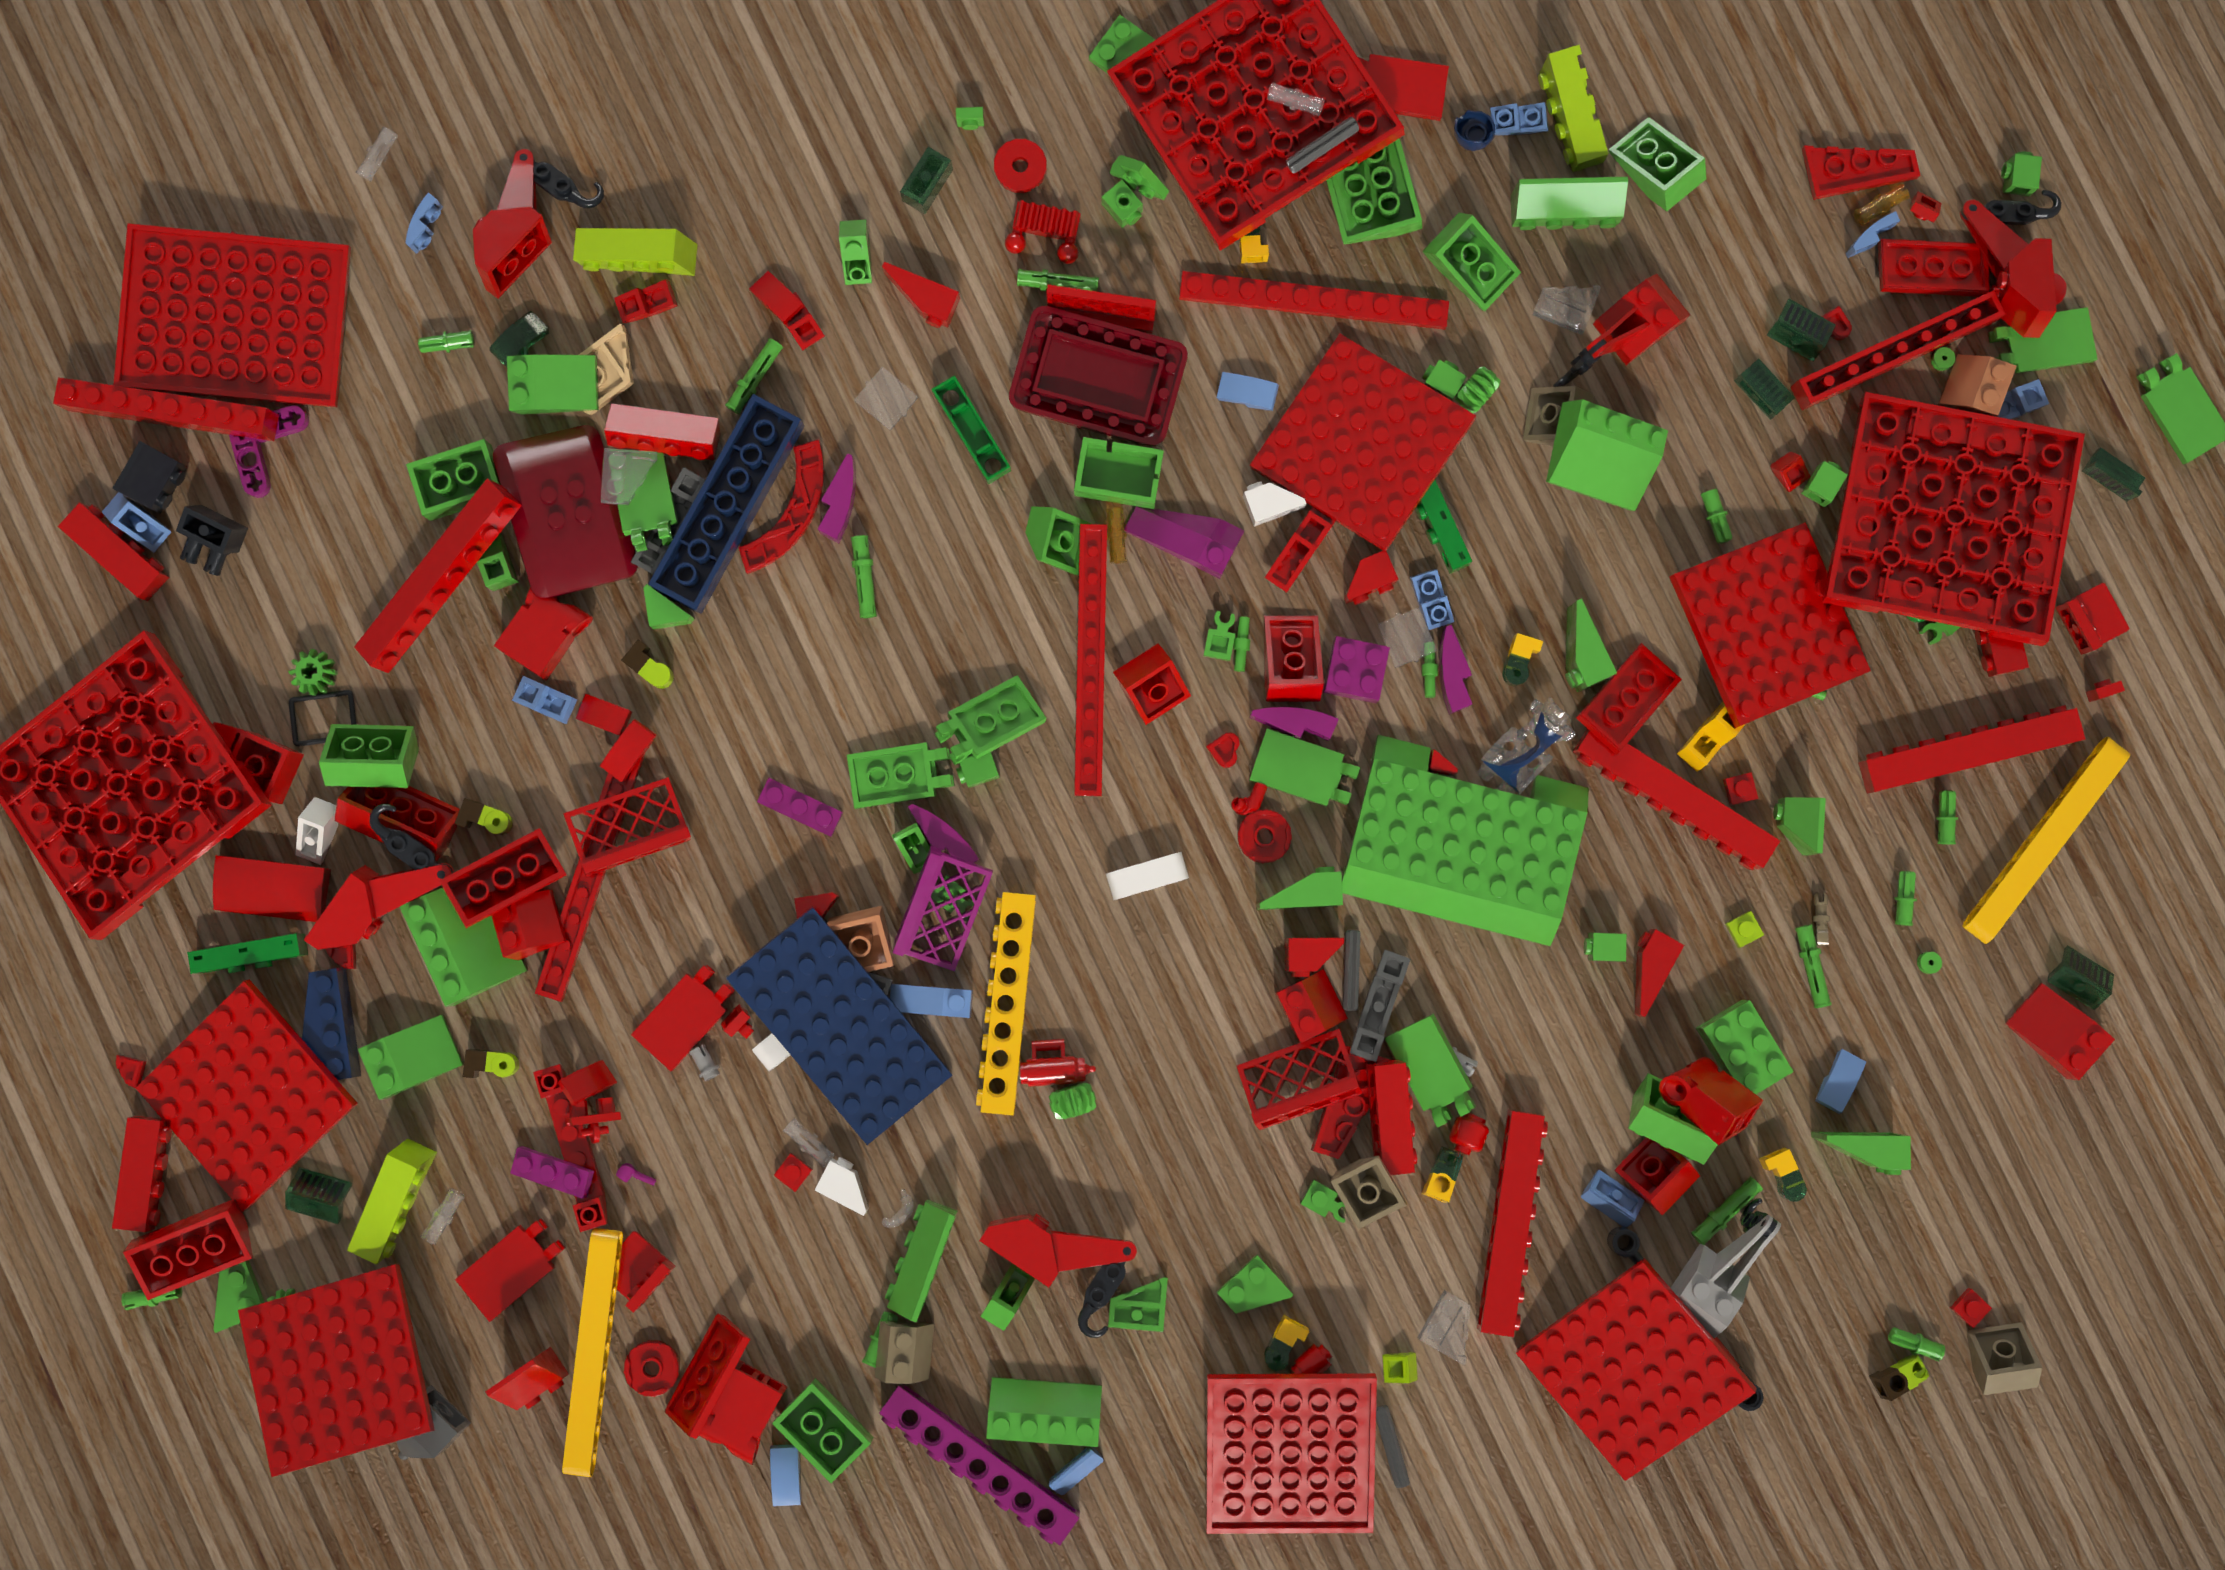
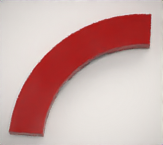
M819 439L793 447L796 460V483L793 496L780 517L781 519L772 529L759 538L738 547L747 574L760 570L782 557L798 542L812 522L821 499L824 483V461Z

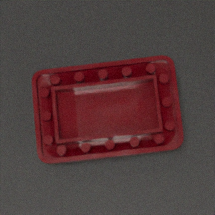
M1040 306L1032 312L1009 391V401L1015 409L1111 437L1147 446H1157L1164 441L1168 431L1188 352L1182 343L1053 307Z
M589 425L577 426L504 443L494 449L493 463L499 483L522 505L511 519V524L530 588L537 597H555L627 579L637 572L638 566L631 563L636 554L631 541V535L625 536L622 531L610 465L600 434L594 427Z

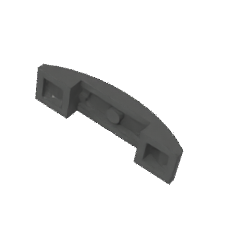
M684 467L670 490L673 494L678 524L670 525L673 538L706 480ZM657 529L651 530L647 539H645L648 550L636 552L631 563L651 574L655 573L669 545L663 546Z
M1384 950L1356 1027L1350 1054L1372 1062L1377 1061L1385 1037L1384 1033L1399 988L1403 983L1410 958Z

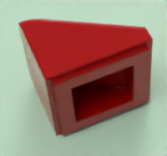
M1788 452L1770 465L1772 472L1787 492H1791L1811 477L1801 455L1794 452Z
M1435 749L1430 751L1428 772L1449 776L1458 773V769Z

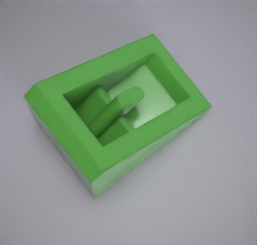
M648 584L643 588L648 622L652 629L692 624L695 620Z
M915 823L892 835L913 874L922 870L930 849V845L918 823Z

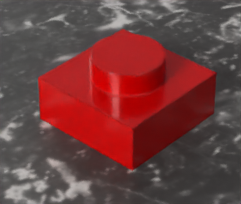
M1917 191L1912 199L1910 211L1917 218L1934 223L1940 214L1942 203Z
M2109 678L2094 683L2095 689L2087 691L2086 695L2088 701L2091 702L2123 692L2125 689L2122 681L2111 683Z
M1752 772L1723 779L1730 806L1759 799Z
M790 1153L774 1176L796 1192L813 1169L793 1153Z
M1967 1288L1950 1309L1967 1325L1974 1328L1992 1307L1971 1288Z

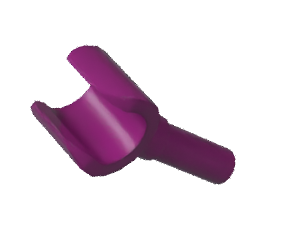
M629 1163L622 1164L616 1173V1176L626 1183L632 1176L653 1186L656 1182V1179L640 1173Z

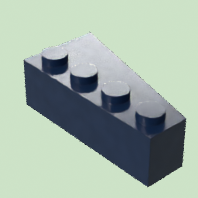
M346 968L309 972L302 1040L337 1080L361 1076Z

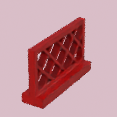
M1047 285V305L1049 307L1153 334L1157 306L1156 300Z
M669 777L563 813L586 877L691 840L689 829L686 826ZM665 785L669 796L664 805L650 799L655 788ZM649 791L647 796L641 795V793ZM636 796L644 800L638 814L624 808L629 797ZM623 800L620 806L615 804V802ZM670 800L674 809L667 807ZM647 802L662 808L656 822L641 816ZM610 805L618 809L612 823L597 817L601 807ZM596 809L594 815L588 813L589 811ZM665 810L677 816L679 825L667 828L659 824ZM621 811L636 817L630 831L615 825ZM583 814L592 818L586 832L574 828L571 817ZM639 819L654 826L649 836L640 837L633 833ZM595 820L609 826L604 840L589 835ZM656 828L663 830L654 834ZM612 829L627 835L623 845L616 847L607 843ZM576 833H578V834H580V835L583 836L581 842H579V839H578V836H577ZM630 837L637 839L628 843ZM586 838L601 844L597 854L585 858L582 846ZM604 846L611 848L602 852Z
M1340 1029L1236 1066L1252 1112L1254 1124L1259 1130L1363 1094ZM1337 1038L1339 1048L1335 1056L1322 1051L1326 1041ZM1306 1048L1315 1052L1309 1066L1296 1060L1299 1052ZM1341 1053L1343 1054L1345 1061L1339 1059ZM1319 1055L1332 1060L1326 1074L1313 1068ZM1283 1058L1289 1061L1283 1075L1270 1069L1274 1060ZM1337 1062L1346 1066L1350 1076L1340 1080L1330 1075ZM1293 1064L1307 1069L1300 1083L1287 1077ZM1254 1067L1263 1070L1257 1084L1247 1080L1245 1070ZM1311 1072L1324 1077L1320 1086L1314 1089L1305 1086ZM1268 1073L1280 1078L1274 1092L1262 1087ZM1285 1081L1298 1087L1294 1096L1285 1098L1279 1095ZM1250 1086L1255 1088L1253 1093L1251 1092ZM1259 1090L1272 1096L1267 1106L1257 1109L1254 1100Z

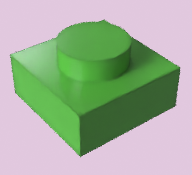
M983 107L956 108L957 127H962L965 130L978 129V126H984Z

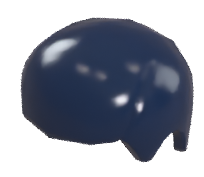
M1467 110L1460 118L1456 117L1454 136L1459 145L1466 150H1481L1494 139L1495 124L1488 114L1482 111Z

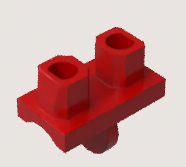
M612 1097L595 1099L597 1114L588 1115L587 1100H583L574 1106L570 1103V1117L565 1118V1126L589 1124L588 1128L580 1129V1136H589L592 1144L599 1143L600 1135L609 1133L608 1126H599V1122L621 1120V1112H615Z

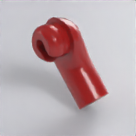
M1255 782L1250 796L1234 798L1231 808L1238 815H1246L1258 810L1268 787L1262 783Z

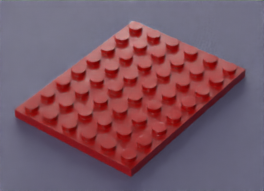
M127 223L113 385L142 390L337 408L351 247L344 244Z

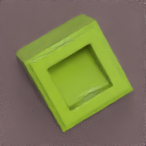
M1416 1353L1382 1355L1384 1383H1412L1417 1381Z

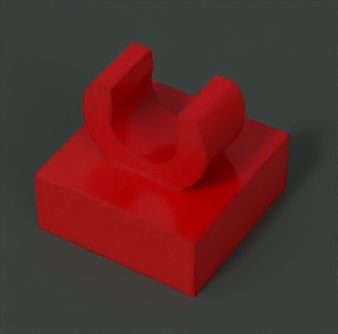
M740 1004L720 1023L723 1031L730 1037L738 1031L747 1039L754 1032L752 1026L747 1022L750 1015Z

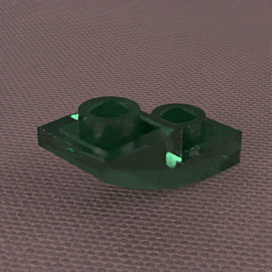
M529 311L506 329L490 346L489 350L507 367V356L528 355V348L549 334V327L532 311Z

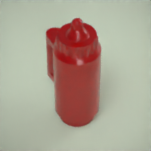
M1064 1039L1031 1041L1032 1059H1027V1062H1020L1021 1084H1028V1087L1076 1084L1077 1082L1086 1081V1075L1096 1071L1095 1066H1089L1085 1063V1058L1065 1057ZM1061 1050V1057L1037 1058L1036 1051Z

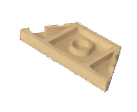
M617 325L579 354L597 356L599 410L634 384L627 333L624 325ZM598 410L583 411V412H585V413H587V414H589V415H593V414L596 413Z

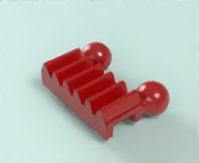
M1018 201L1013 230L1005 239V247L1013 254L1022 252L1026 246L1023 233L1065 240L1059 246L1057 256L1061 262L1071 264L1077 260L1079 254L1075 243L1081 213L1076 210L1071 212L1066 208L1058 209L1055 206L1050 208L1045 204L1037 205L1034 202Z

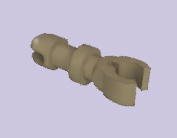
M1818 892L1814 894L1816 916H1813V922H1816L1817 945L1829 944L1827 922L1830 921V916L1827 915L1828 897L1825 892H1823V902L1819 901Z

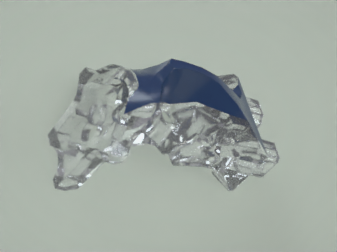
M1551 697L1544 704L1535 698L1530 706V710L1533 713L1531 720L1520 729L1512 726L1482 757L1483 763L1477 774L1485 781H1489L1495 774L1500 776L1503 781L1498 785L1497 790L1512 794L1517 791L1521 794L1553 759V756L1550 754L1546 755L1543 752L1552 744L1562 740H1571L1576 735L1570 726L1571 717L1562 711ZM1529 734L1534 735L1536 738V745L1534 747L1526 745L1525 739ZM1506 742L1514 743V748L1511 751L1505 750L1504 745ZM1535 758L1539 759V763L1535 767H1528V763Z

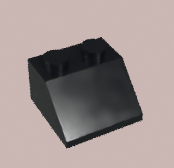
M139 441L112 489L161 514L163 509L170 505L172 494L176 487L184 481L186 477L185 471L188 467Z

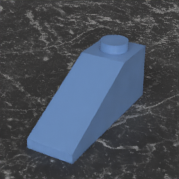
M900 984L891 985L890 1000L900 1012L971 1018L973 990Z

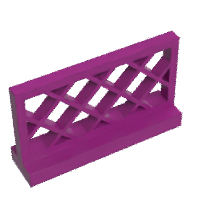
M930 846L893 943V953L900 956L905 954L955 972L993 870L941 852V849ZM944 861L956 865L959 874L945 879L941 872ZM961 867L966 868L968 870L962 871ZM973 872L985 875L982 884L974 888H970L965 877ZM938 876H939L940 879H941V882L936 883V881H937V879H938ZM962 878L967 891L953 896L947 884ZM944 886L949 899L935 904L931 896L932 892ZM979 891L977 897L975 898L973 893ZM970 895L974 905L972 909L961 913L956 901ZM930 901L932 906L927 908L928 902ZM952 903L958 915L943 921L938 909ZM935 911L940 923L926 929L922 922L923 915ZM967 916H969V918H968V920H967V923H966L965 920H964V918L967 917ZM960 920L964 931L962 934L952 938L946 926ZM919 926H920L921 929H922V931L919 932V933H917V931H918V929H919ZM943 928L948 940L934 946L929 933ZM924 935L931 947L922 952L911 949L914 940ZM959 941V944L956 948L954 943ZM951 944L955 953L952 962L940 959L937 950Z

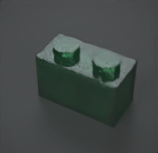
M928 146L900 190L902 201L919 212L926 214L953 171L952 161Z

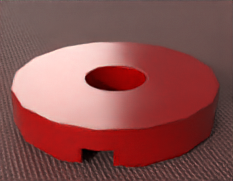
M1013 139L998 149L994 158V173L1005 189L1014 193H1027L1043 182L1047 173V160L1043 150L1036 143L1027 139ZM1018 160H1023L1028 164V167L1023 172H1017L1013 169V164Z
M1269 809L1256 810L1247 815L1241 822L1237 833L1238 845L1243 854L1250 860L1261 864L1273 863L1282 858L1288 851L1292 840L1291 827L1286 819L1278 812ZM1268 829L1271 831L1272 840L1270 843L1262 844L1258 841L1257 833L1259 830Z
M648 1340L639 1343L630 1351L624 1363V1375L628 1385L643 1396L655 1397L666 1393L675 1385L680 1374V1361L677 1353L670 1345L660 1340ZM646 1362H656L659 1365V1373L655 1376L647 1374L645 1371Z

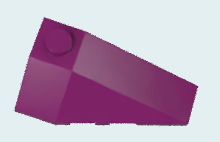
M1137 506L1124 529L1125 532L1218 579L1223 575L1244 533V530L1219 518Z

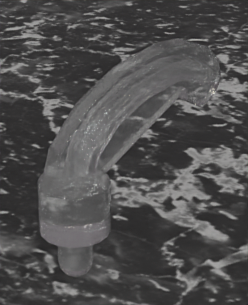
M905 1189L900 1191L902 1195L900 1200L903 1207L891 1219L883 1218V1226L887 1228L897 1227L912 1215L914 1202L911 1195H907Z

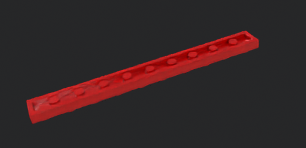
M1182 271L1179 300L1443 330L1447 327L1449 301L1189 271Z
M1080 524L1074 796L1102 797L1107 525Z
M644 756L639 758L623 782H620L608 773L599 801L634 789ZM631 797L627 799L624 808L627 809ZM623 800L615 802V804L620 806ZM610 805L603 806L597 817L612 823L618 809ZM621 811L615 823L616 826L621 827L625 812ZM595 820L589 835L604 840L609 826ZM612 829L607 843L615 846L619 834L618 830ZM586 838L582 849L585 858L597 854L601 844ZM604 846L602 852L611 848ZM579 859L560 915L566 942L549 948L535 994L563 1002L606 870L586 877Z

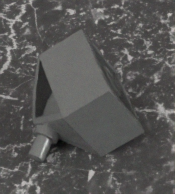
M432 1385L427 1387L426 1391L435 1431L397 1441L398 1449L400 1450L398 1456L402 1460H406L409 1457L435 1458L449 1448L471 1424Z

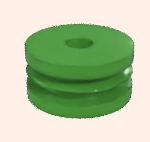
M1947 347L1939 348L1931 356L1932 366L1939 371L1947 370L1955 362V353Z
M1924 952L1919 955L1917 966L1923 973L1933 974L1941 969L1942 959L1935 952Z

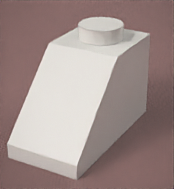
M1262 482L1251 484L1247 487L1248 491H1245L1243 494V499L1254 527L1304 509L1306 506L1305 498L1272 483L1263 485Z
M314 797L298 817L296 842L297 856L319 865L323 863L338 828V822L334 821L337 805Z
M841 1157L838 1160L831 1159L815 1191L864 1216L869 1207L858 1172L852 1169L854 1164Z

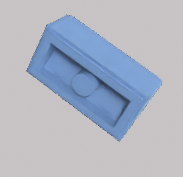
M1597 1170L1581 1195L1583 1200L1625 1228L1635 1221L1645 1201L1601 1170Z
M1087 1446L1049 1479V1487L1058 1494L1064 1495L1104 1461L1103 1457L1095 1447Z

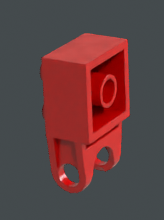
M213 722V726L235 758L245 764L269 801L283 804L304 754L258 733Z

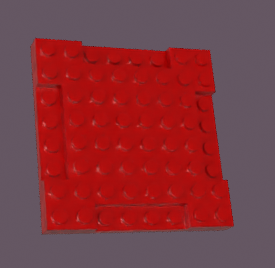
M1217 0L1107 70L1111 83L1135 120L1138 121L1219 251L1266 223L1265 218L1354 162L1361 163L1405 135L1403 124L1320 0ZM1349 117H1353L1359 125L1358 132L1298 172L1292 173L1286 165V160Z
M1865 392L1860 401L1851 448L1853 451L1822 602L1872 613L1884 611L1988 632L1987 636L2043 647L2049 642L2085 434Z
M145 630L0 745V804L89 939L103 940L144 907L142 903L223 838L230 839L272 806L245 764L235 758L181 679L184 677L157 636Z

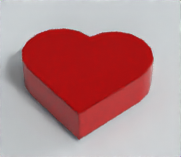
M1840 306L1821 316L1815 324L1816 331L1821 320L1824 321L1818 333L1819 336L1822 335L1827 323L1830 324L1825 337L1831 336L1835 340L1845 339L1852 331V325Z
M1229 732L1221 735L1206 746L1220 767L1230 768L1236 763L1237 754L1235 751L1240 745L1239 738L1234 733Z

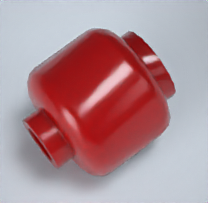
M1470 1113L1461 1117L1458 1116L1449 1135L1450 1141L1456 1145L1454 1150L1470 1156L1471 1151H1482L1489 1134V1128L1485 1125L1486 1120Z

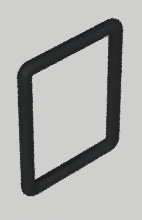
M343 690L320 693L316 696L305 695L290 698L288 703L293 744L298 747L322 744L327 739L326 737L298 741L294 702L348 695L351 725H357L353 692Z

